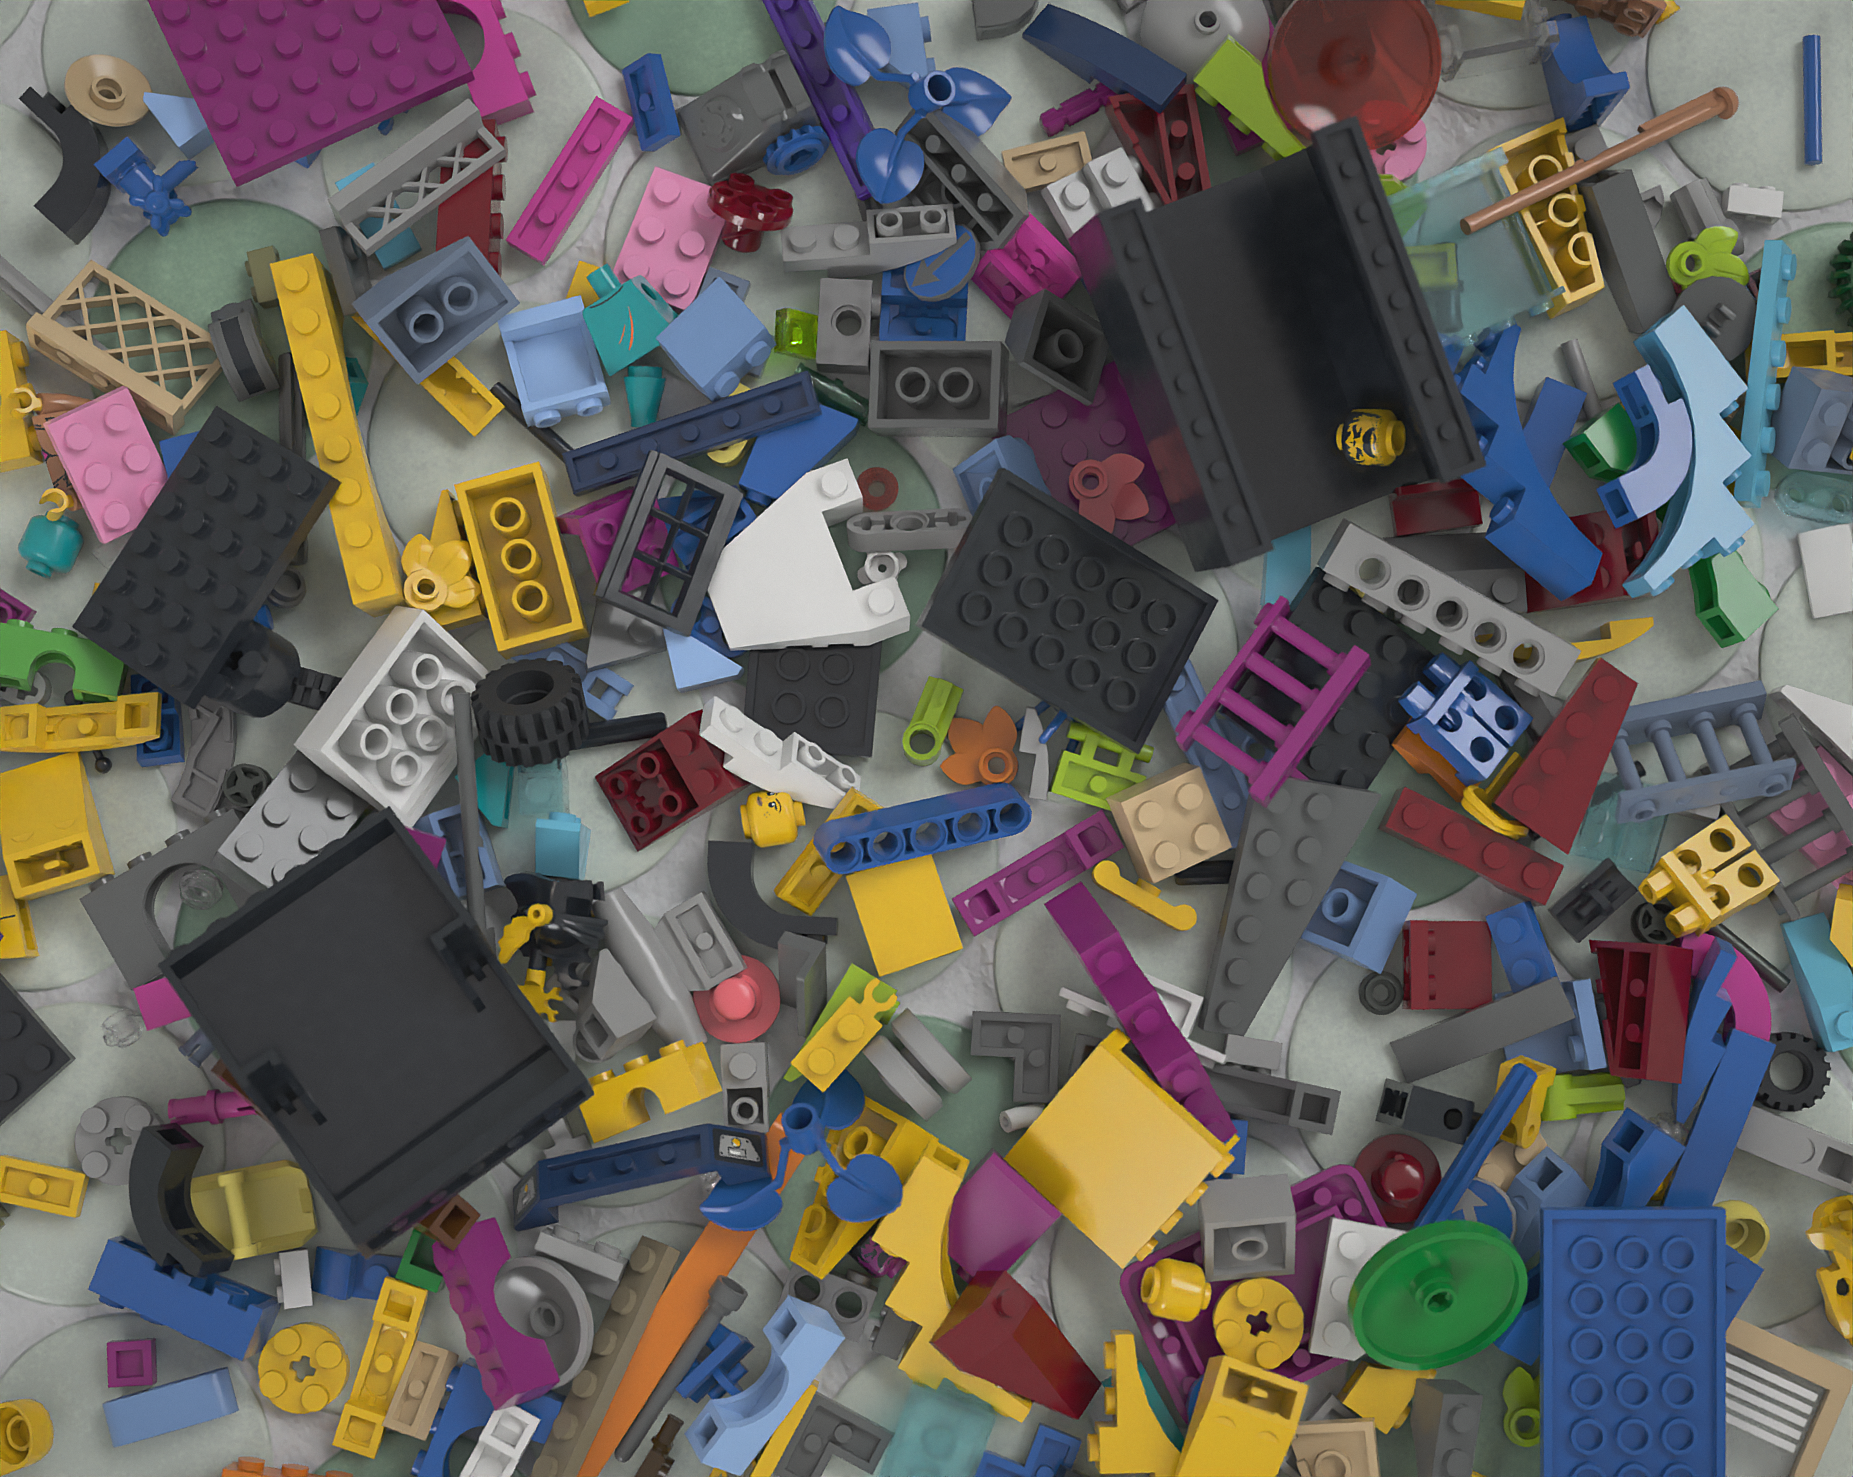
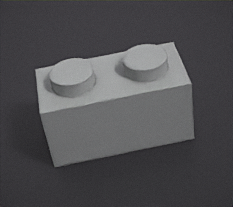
M1225 1034L1222 1053L1229 1056L1227 1066L1244 1069V1065L1254 1066V1072L1271 1075V1069L1279 1070L1283 1043Z

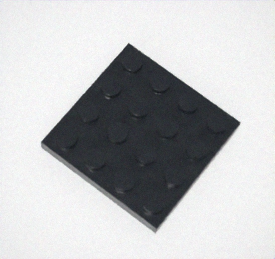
M1315 567L1290 604V611L1285 618L1337 654L1344 652L1348 655L1354 645L1370 655L1371 665L1302 758L1296 769L1312 781L1367 790L1395 748L1391 744L1411 718L1398 702V699L1406 689L1418 681L1431 693L1436 688V685L1422 672L1426 664L1435 655L1378 610L1363 602L1362 598L1350 588L1345 592L1325 581L1323 578L1327 572L1320 567ZM1273 633L1259 653L1262 657L1312 691L1315 688L1321 691L1331 678L1327 674L1328 669L1276 633ZM1247 669L1233 688V691L1284 726L1291 724L1295 727L1305 714L1301 710V704L1250 669ZM1224 705L1221 706L1218 713L1275 755L1278 751V748L1274 746L1276 741Z

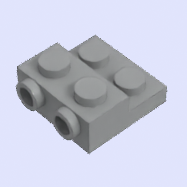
M1122 147L1088 162L1081 170L1047 185L1040 192L1067 240L1098 212L1140 196L1147 212L1163 206L1155 193L1151 192L1148 194L1140 180L1142 168L1139 161L1133 155L1127 156Z

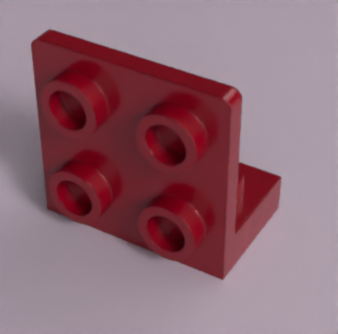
M1408 920L1404 922L1402 926L1403 1009H1474L1492 1001L1491 931L1487 921Z

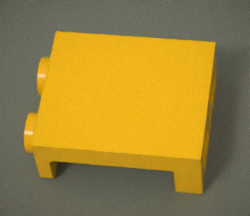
M932 854L856 871L846 876L879 977L963 949Z

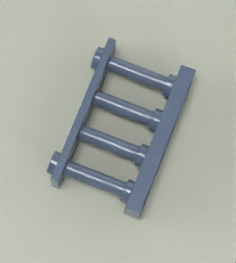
M1759 680L1629 706L1611 749L1613 760L1625 791L1618 794L1615 812L1617 824L1631 821L1641 823L1656 816L1761 795L1772 797L1786 790H1791L1797 766L1795 759L1773 761L1757 723V720L1762 718L1767 697L1762 681ZM1730 725L1739 726L1755 765L1730 770L1714 729ZM1689 733L1696 734L1712 774L1687 779L1671 737ZM1644 742L1654 743L1669 783L1643 788L1628 746Z

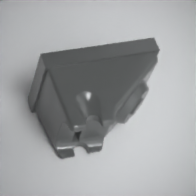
M779 50L771 54L763 63H752L743 67L727 80L687 105L675 110L677 120L709 186L720 181L729 180V176L732 173L747 175L766 166L763 161V157L767 153L766 148L769 144L777 142L778 136L789 133L791 128L798 130L803 125L809 124L811 127L821 126L825 132L797 71L785 50Z

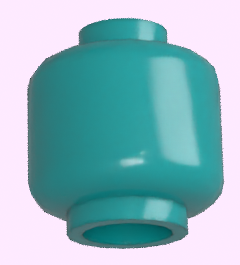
M46 511L45 515H37L30 519L18 544V551L21 557L28 561L25 567L27 570L50 579L53 573L66 574L72 570L84 544V538L78 531L79 524L64 515L57 521H50L46 518L48 513Z

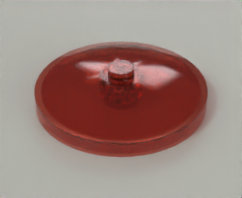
M1293 0L1279 19L1270 41L1267 61L1270 90L1283 118L1298 134L1308 141L1312 142L1309 134L1314 130L1357 115L1369 150L1378 149L1405 135L1418 123L1429 108L1435 96L1441 74V45L1433 19L1420 0Z

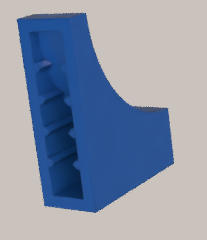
M1564 13L1553 16L1546 20V23L1535 38L1554 119L1557 120L1564 117L1567 129L1565 134L1580 131L1594 124H1598V127H1600L1630 89L1627 72L1613 73L1605 65L1595 45L1586 15L1572 18V14Z

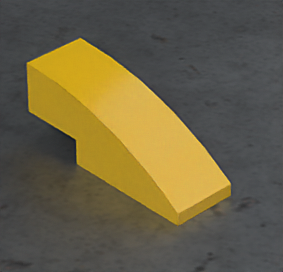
M1834 330L1782 334L1781 340H1784L1786 343V358L1784 366L1777 369L1776 383H1786L1792 366L1828 370L1853 377V332L1834 333ZM1752 341L1744 351L1746 382H1748Z

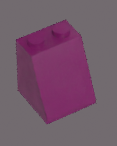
M993 1148L961 1182L955 1194L949 1218L948 1254L960 1265L955 1272L968 1284L977 1271L1005 1270L1007 1272L1061 1215V1212L1010 1166Z

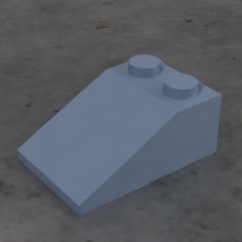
M467 236L384 277L355 300L352 306L418 385L519 305L520 302L474 242Z

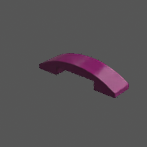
M1100 810L951 900L973 937L1123 849L1124 845L1104 812Z

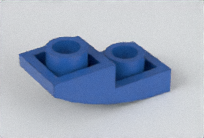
M141 674L130 675L131 694L153 692L162 694L160 737L136 744L137 762L141 767L185 762L181 702Z

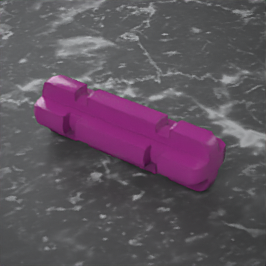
M1099 82L1095 85L1094 90L1088 88L1060 103L1059 109L1056 110L1053 107L1041 113L1039 116L1041 127L1048 136H1054L1063 131V127L1066 124L1071 127L1099 112L1100 106L1103 105L1106 108L1108 96L1118 94Z

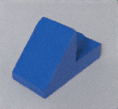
M317 1246L311 1291L346 1301L352 1297L378 1300L385 1277L395 1278L403 1256L375 1253L369 1259H366L357 1250Z

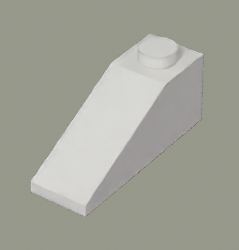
M1789 685L1773 689L1768 696L1788 715L1794 713L1802 728L1853 776V706Z

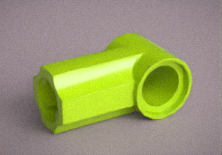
M928 677L909 727L903 735L904 755L909 762L923 767L937 761L941 755L942 745L964 689L941 678ZM919 734H926L932 737L935 746L927 754H917L910 747L913 737Z
M1610 1072L1572 1076V1073L1555 1074L1553 1085L1547 1087L1543 1111L1540 1113L1541 1121L1567 1120L1577 1118V1114L1624 1110L1626 1098L1621 1077L1611 1076Z

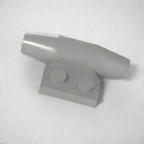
M622 888L606 895L605 901L598 900L593 903L592 910L594 916L608 920V925L603 928L605 932L603 941L606 948L617 963L622 966L625 974L640 995L648 1001L652 1012L657 1017L651 1027L665 1045H670L682 1039L686 1047L703 1041V1044L707 1043L708 1040L690 991H708L748 967L705 891L696 894L664 913L655 929Z

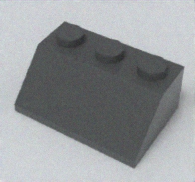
M1486 532L1382 538L1515 613L1522 615L1527 612L1525 571L1484 537ZM1409 579L1401 583L1398 588V598L1400 600H1410L1417 594V580ZM1445 601L1439 605L1436 611L1438 621H1448L1455 615V601ZM1388 607L1386 610L1387 618L1394 624H1403L1400 622L1403 614Z

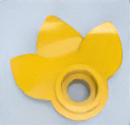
M422 534L414 536L407 543L401 559L402 569L407 576L403 586V596L406 603L411 608L424 609L427 613L434 612L442 606L462 608L471 604L480 595L482 589L476 580L466 576L472 561L470 544L467 541L451 540L435 548ZM421 584H429L433 587L434 592L430 595H423L417 588Z

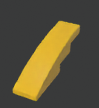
M350 316L399 364L361 316ZM454 356L419 383L474 437L505 408Z

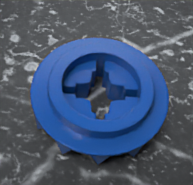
M808 124L803 125L798 130L791 128L790 132L786 135L778 136L777 142L769 144L763 161L771 174L794 175L815 165L828 149L830 139L821 126L811 127Z

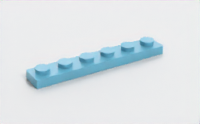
M1765 240L1747 382L1748 389L1746 391L1740 440L1751 454V457L1739 467L1742 474L1736 479L1734 498L1744 508H1761L1762 497H1767L1770 490V472L1765 471L1767 453H1773L1776 441L1775 428L1770 427L1772 410H1778L1781 400L1780 384H1776L1778 367L1784 366L1786 358V343L1784 340H1781L1783 324H1788L1790 321L1791 299L1786 297L1788 280H1794L1797 268L1796 255L1791 254L1792 250L1783 240Z

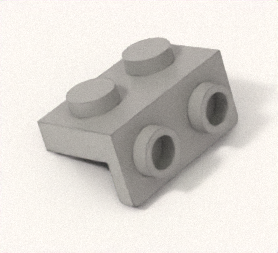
M555 1224L554 1229L547 1227L542 1230L534 1249H537L535 1256L555 1261L575 1278L583 1291L611 1301L629 1262V1259L619 1256L621 1250L601 1241H596L594 1246L579 1240L580 1233L561 1225Z

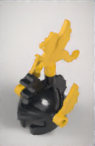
M529 871L512 874L504 879V884L513 894L518 909L511 916V924L504 926L503 936L498 941L501 948L499 962L507 964L517 949L522 952L523 957H529L525 984L516 985L540 1016L545 1013L548 1016L549 1022L555 1023L557 1021L555 1015L559 1014V1011L552 1010L547 1002L550 999L563 1001V997L559 995L560 987H553L548 993L544 992L546 966L551 967L553 965L555 967L554 973L558 976L557 981L561 983L563 990L574 991L578 987H588L590 985L589 980H582L577 977L576 969L580 963L592 962V958L588 954L589 949H598V941L604 939L605 936L603 928L608 925V920L596 918L593 910H591L593 899L605 901L604 882L597 881V883L592 884V880L571 881L563 877L547 876Z

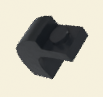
M30 86L19 97V100L55 132L63 150L62 169L56 182L37 201L34 207L78 245L97 224L109 200L112 184L94 166L109 150L101 132L92 120L79 113L72 104L66 108L49 91L42 97Z
M708 840L707 870L712 893L725 917L745 936L757 943L778 949V941L785 931L802 934L804 937L826 944L828 943V936H837L838 918L786 915L773 910L763 901L754 882V843Z
M177 1123L145 1126L142 1128L133 1151L129 1171L130 1207L142 1243L161 1267L181 1263L186 1272L196 1277L229 1271L235 1255L203 1228L195 1215L191 1202V1179L204 1146Z

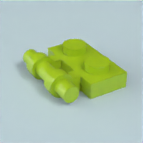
M1071 720L1067 728L1066 737L1080 741L1081 747L1078 754L1061 750L1048 791L1111 811L1106 799L1107 797L1146 780L1147 776L1131 772L1130 770L1134 759L1149 763L1154 747L1144 744L1140 753L1134 754L1085 725ZM1099 747L1117 753L1116 765L1113 766L1094 760L1096 748Z

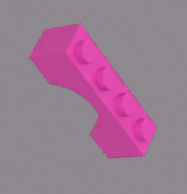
M436 0L443 14H457L467 17L478 24L484 31L485 45L483 55L478 65L472 71L475 80L467 83L474 104L480 111L481 118L496 119L498 126L533 113L534 110L529 98L536 96V92L528 72L519 73L514 59L521 57V53L513 32L507 34L503 32L499 20L507 18L501 1Z

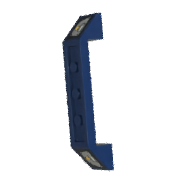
M706 1123L539 1160L513 1188L514 1229L519 1232L559 1223V1205L717 1171L727 1186L770 1177L767 1136L763 1132Z

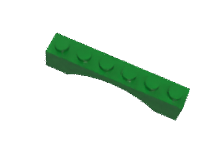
M1619 402L1594 415L1562 443L1589 478L1605 483L1621 477L1628 471L1634 461L1637 450L1635 429L1626 410H1624ZM1670 499L1655 510L1656 517L1662 523ZM1737 551L1726 557L1718 553L1705 559L1701 558L1695 564L1688 567L1694 593L1695 615L1721 648L1745 641L1779 610L1770 598L1767 588L1755 579L1745 566L1742 556Z

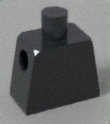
M1386 1078L1375 1121L1464 1145L1467 1137H1469L1483 1113L1474 1111L1475 1103L1473 1101Z

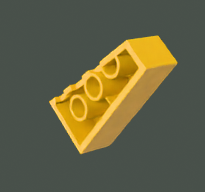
M1564 117L1488 150L1473 168L1491 204L1574 165L1573 154L1568 152L1565 133L1567 129ZM1576 184L1500 220L1550 319L1588 303L1605 288L1592 233L1587 231L1583 214L1586 211L1583 195H1579Z

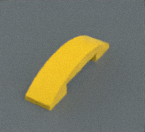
M1653 617L1609 621L1601 625V640L1571 643L1581 650L1575 663L1602 656L1630 643L1654 626ZM1493 634L1478 635L1475 637L1476 642H1485ZM1524 643L1520 644L1514 650L1513 660L1518 663L1527 661L1532 654V647L1524 648Z
M153 692L117 696V701L49 708L38 703L0 707V751L26 753L79 752L118 748L154 740L160 737L162 694Z
M390 1276L385 1277L372 1320H374L350 1398L344 1405L332 1443L333 1446L375 1459L387 1427L382 1426L417 1340L429 1290Z

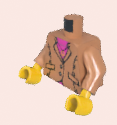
M16 388L9 394L8 398L22 399L26 404V408H13L10 414L18 419L26 417L32 410L38 414L31 418L54 488H50L43 493L39 504H44L48 501L56 503L59 508L48 511L46 518L50 521H57L62 517L67 508L70 511L84 508L43 423L92 400L62 393H38L35 396L27 388Z

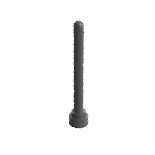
M718 1275L708 1291L710 1297L707 1300L709 1307L616 1447L614 1455L619 1462L624 1463L631 1459L675 1392V1388L680 1384L724 1315L730 1316L732 1311H738L748 1297L747 1291L733 1279L724 1275Z

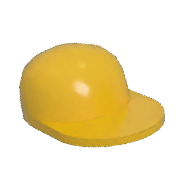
M27 1398L0 1403V1476L35 1464L50 1452L54 1438L53 1422L45 1407L36 1400Z

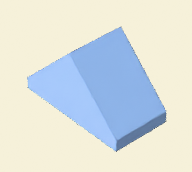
M144 92V103L189 160L214 143V139L194 98Z
M663 628L676 686L680 693L738 680L743 676L745 672L743 667L692 636L684 637Z

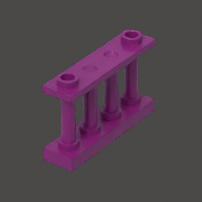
M1280 595L1274 605L1268 602L1261 609L1254 621V625L1257 628L1198 709L1195 712L1188 710L1175 729V732L1179 734L1175 740L1179 748L1186 753L1196 740L1248 776V783L1252 785L1248 790L1251 798L1265 808L1273 800L1371 665L1370 655L1354 645L1348 655L1344 652L1337 654L1288 621L1285 617L1290 611L1288 600ZM1273 633H1276L1328 669L1327 674L1331 678L1321 691L1317 688L1312 691L1259 654ZM1247 669H1250L1302 705L1301 710L1305 714L1295 727L1291 724L1284 726L1233 691V688ZM1221 705H1224L1276 741L1274 746L1278 748V751L1269 763L1264 760L1259 763L1206 726Z

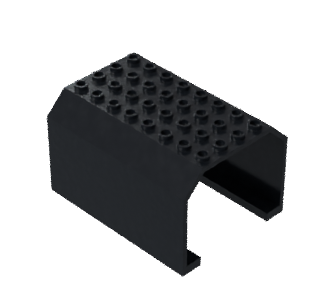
M1357 115L1314 130L1309 134L1312 144L1301 151L1256 171L1148 212L1141 196L1098 212L1068 238L1195 572L1232 567L1273 551L1275 549L1271 540L1389 495L1397 487L1417 485L1437 478L1439 483H1445L1487 466ZM1353 410H1391L1398 421L1403 423L1406 433L1404 450L1399 456H1396L1390 465H1352L1345 458L1343 450L1338 448L1336 441L1338 427L1344 424L1347 415Z

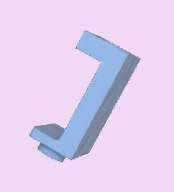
M581 295L507 314L497 321L527 427L534 425L538 428L550 427L558 424L563 417L575 414L582 417L591 416L601 412L604 406L611 405L595 344L582 316V310L585 308Z

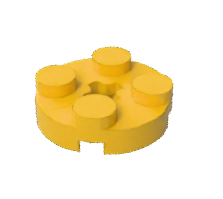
M1267 1277L1244 1279L1228 1286L1218 1298L1213 1310L1212 1319L1215 1337L1223 1352L1230 1358L1261 1369H1274L1281 1362L1292 1356L1300 1344L1304 1330L1303 1311L1294 1295L1284 1285ZM1260 1311H1265L1267 1313L1266 1321L1270 1324L1269 1329L1266 1332L1260 1330L1257 1335L1249 1333L1251 1325L1246 1322L1248 1315L1257 1316Z
M302 1322L280 1330L266 1343L259 1358L258 1375L262 1394L269 1398L274 1405L290 1413L307 1414L323 1409L342 1393L349 1378L350 1361L348 1353L345 1354L344 1347L339 1342L341 1341L340 1338L328 1327L313 1322ZM303 1356H307L310 1358L309 1366L315 1368L314 1376L307 1375L302 1380L297 1377V1371L293 1369V1363L300 1362Z

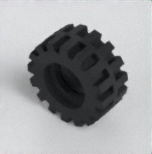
M1794 1032L1771 1033L1769 1041L1774 1043L1776 1047L1755 1100L1761 1101L1762 1105L1779 1111L1796 1112L1802 1111L1803 1108L1812 1107L1816 1104L1814 1102L1816 1099H1822L1826 1092L1823 1091L1824 1086H1829L1831 1078L1827 1077V1071H1830L1831 1067L1830 1063L1825 1062L1824 1059L1827 1054L1822 1048L1816 1046V1041L1805 1037L1803 1034ZM1781 1053H1791L1799 1058L1802 1063V1080L1792 1090L1779 1089L1774 1085L1770 1077L1771 1062Z

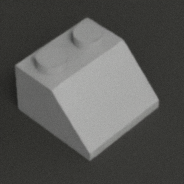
M1260 1175L1257 1177L1204 1181L1209 1188L1198 1199V1219L1206 1282L1294 1274L1296 1214L1288 1175Z

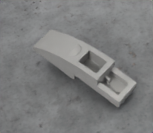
M953 204L866 210L867 221L793 226L781 229L784 272L827 269L828 278L843 279L875 274L925 259L957 243Z
M1752 1105L1737 1142V1148L1853 1194L1852 1144Z

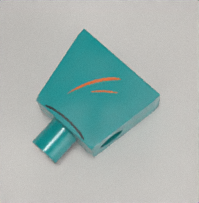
M607 263L586 277L600 299L582 310V316L609 376H612L659 347L660 344L656 337L678 315L645 277L638 275L621 284Z

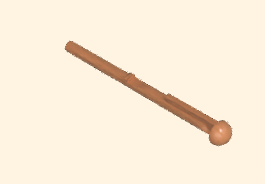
M1717 87L1698 98L1639 125L1637 131L1640 134L1604 150L1596 157L1586 162L1581 158L1573 166L1461 219L1460 228L1465 235H1470L1718 115L1722 119H1729L1738 109V96L1731 88Z

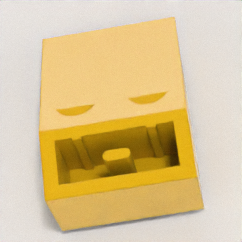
M80 751L68 752L0 773V836L2 854L15 899L35 900L96 881L109 874L115 875Z
M1224 1355L1210 1357L1174 1477H1276L1296 1432L1309 1386Z

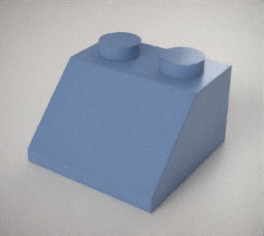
M720 277L706 288L656 337V340L678 370L711 402L718 401L722 397H727L733 393L738 387L740 380L753 367L761 365L769 357L771 349L776 345L766 327Z
M1344 861L1300 939L1349 962L1381 974L1417 894L1388 876Z

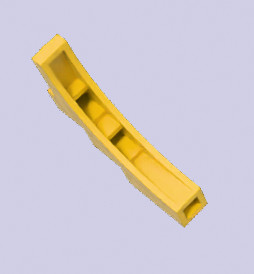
M931 1138L902 1184L903 1200L901 1206L896 1211L881 1218L871 1239L878 1243L887 1254L893 1257H901L907 1261L893 1283L885 1301V1304L891 1307L900 1318L919 1324L904 1350L898 1368L906 1372L907 1376L916 1383L926 1384L934 1390H937L945 1377L952 1381L960 1391L974 1394L989 1403L1000 1415L1012 1417L1022 1423L1031 1410L1033 1404L1031 1399L1012 1391L1000 1389L994 1386L995 1384L981 1378L972 1377L960 1372L929 1343L959 1299L953 1281L948 1254L949 1218L955 1194L970 1160Z
M1128 1329L1111 1330V1341H1104L1103 1362L1105 1369H1111L1112 1387L1104 1388V1408L1106 1415H1112V1421H1095V1433L1087 1434L1088 1461H1095V1466L1100 1474L1149 1473V1477H1174L1181 1453L1167 1438L1149 1406L1138 1372L1134 1334Z

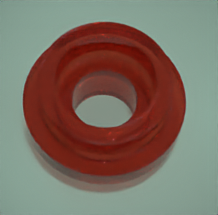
M872 467L863 471L857 479L865 508L880 511L887 509L895 502L899 490L898 482L889 470L882 467ZM876 482L883 484L885 487L884 494L879 497L872 496L868 491L870 485Z

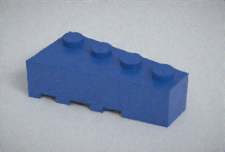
M122 1235L108 1239L88 1290L100 1295L98 1300L108 1306L119 1309L129 1308L139 1313V1316L148 1322L170 1327L188 1338L200 1341L241 1361L263 1350L282 1304L278 1303V1299L275 1296L217 1273L196 1277L186 1272L181 1263L161 1267L149 1254L144 1244Z

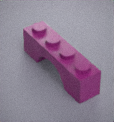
M493 1217L475 1222L454 1252L436 1241L431 1246L434 1252L435 1266L443 1275L450 1293L451 1307L459 1316L466 1334V1346L469 1352L474 1355L482 1376L484 1392L490 1397L495 1411L541 1398L558 1384L560 1379L544 1339L532 1338L516 1331L506 1322L497 1307L494 1296L495 1279L500 1268L511 1256L496 1218Z

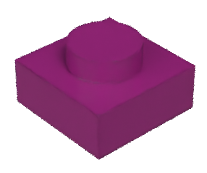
M156 1338L111 1340L107 1342L108 1388L154 1385L157 1383Z

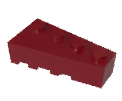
M482 119L484 127L505 148L507 156L438 205L436 251L469 236L501 277L500 239H503L504 236L501 201H505L506 181L505 175L501 174V163H507L508 143L506 136H500L496 119ZM478 137L464 147L463 158L478 159L490 149ZM441 167L440 184H444L452 178L453 168Z
M1596 658L1492 799V802L1568 855L1638 683L1603 658Z

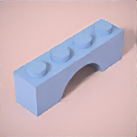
M790 1295L787 1296L763 1328V1332L771 1343V1357L764 1373L753 1385L739 1394L722 1399H710L685 1432V1436L701 1463L738 1476L743 1474L845 1339L827 1310Z

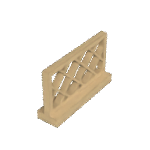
M92 259L42 315L36 312L26 323L29 346L104 393H109L121 386L127 387L140 415L173 436L184 425V416L223 371L218 357L212 364L193 366L190 350L209 348L215 352L210 333ZM93 277H96L109 286L111 295L85 298L83 288ZM137 303L145 308L147 318L121 321L118 305ZM113 306L115 322L89 325L87 309ZM82 309L83 326L64 327L55 321L64 311ZM173 325L181 330L183 340L157 343L154 327ZM149 328L152 344L133 347L125 346L123 331ZM118 332L121 348L101 350L93 345L91 335ZM81 336H86L87 341L83 339ZM185 351L188 367L162 370L159 354ZM154 354L157 371L138 373L129 367L128 358ZM195 376H201L196 382ZM190 377L192 388L182 400L166 391L164 380ZM159 381L160 386H158L154 382Z

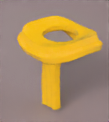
M1515 751L1485 790L1473 784L1463 790L1461 805L1487 827L1503 834L1509 839L1517 841L1520 838L1527 837L1529 828L1520 821L1507 820L1491 805L1492 799L1522 760L1520 754Z

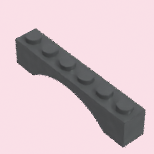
M1076 1033L1067 1073L1069 1078L1076 1073L1104 1039ZM1127 1044L1122 1052L1155 1081L1134 1046ZM1216 1063L1213 1069L1203 1065L1211 1080V1085L1227 1112L1332 1135L1341 1091Z
M1416 1378L1410 1424L1415 1443L1417 1477L1472 1476L1483 1401L1482 1394L1457 1380Z

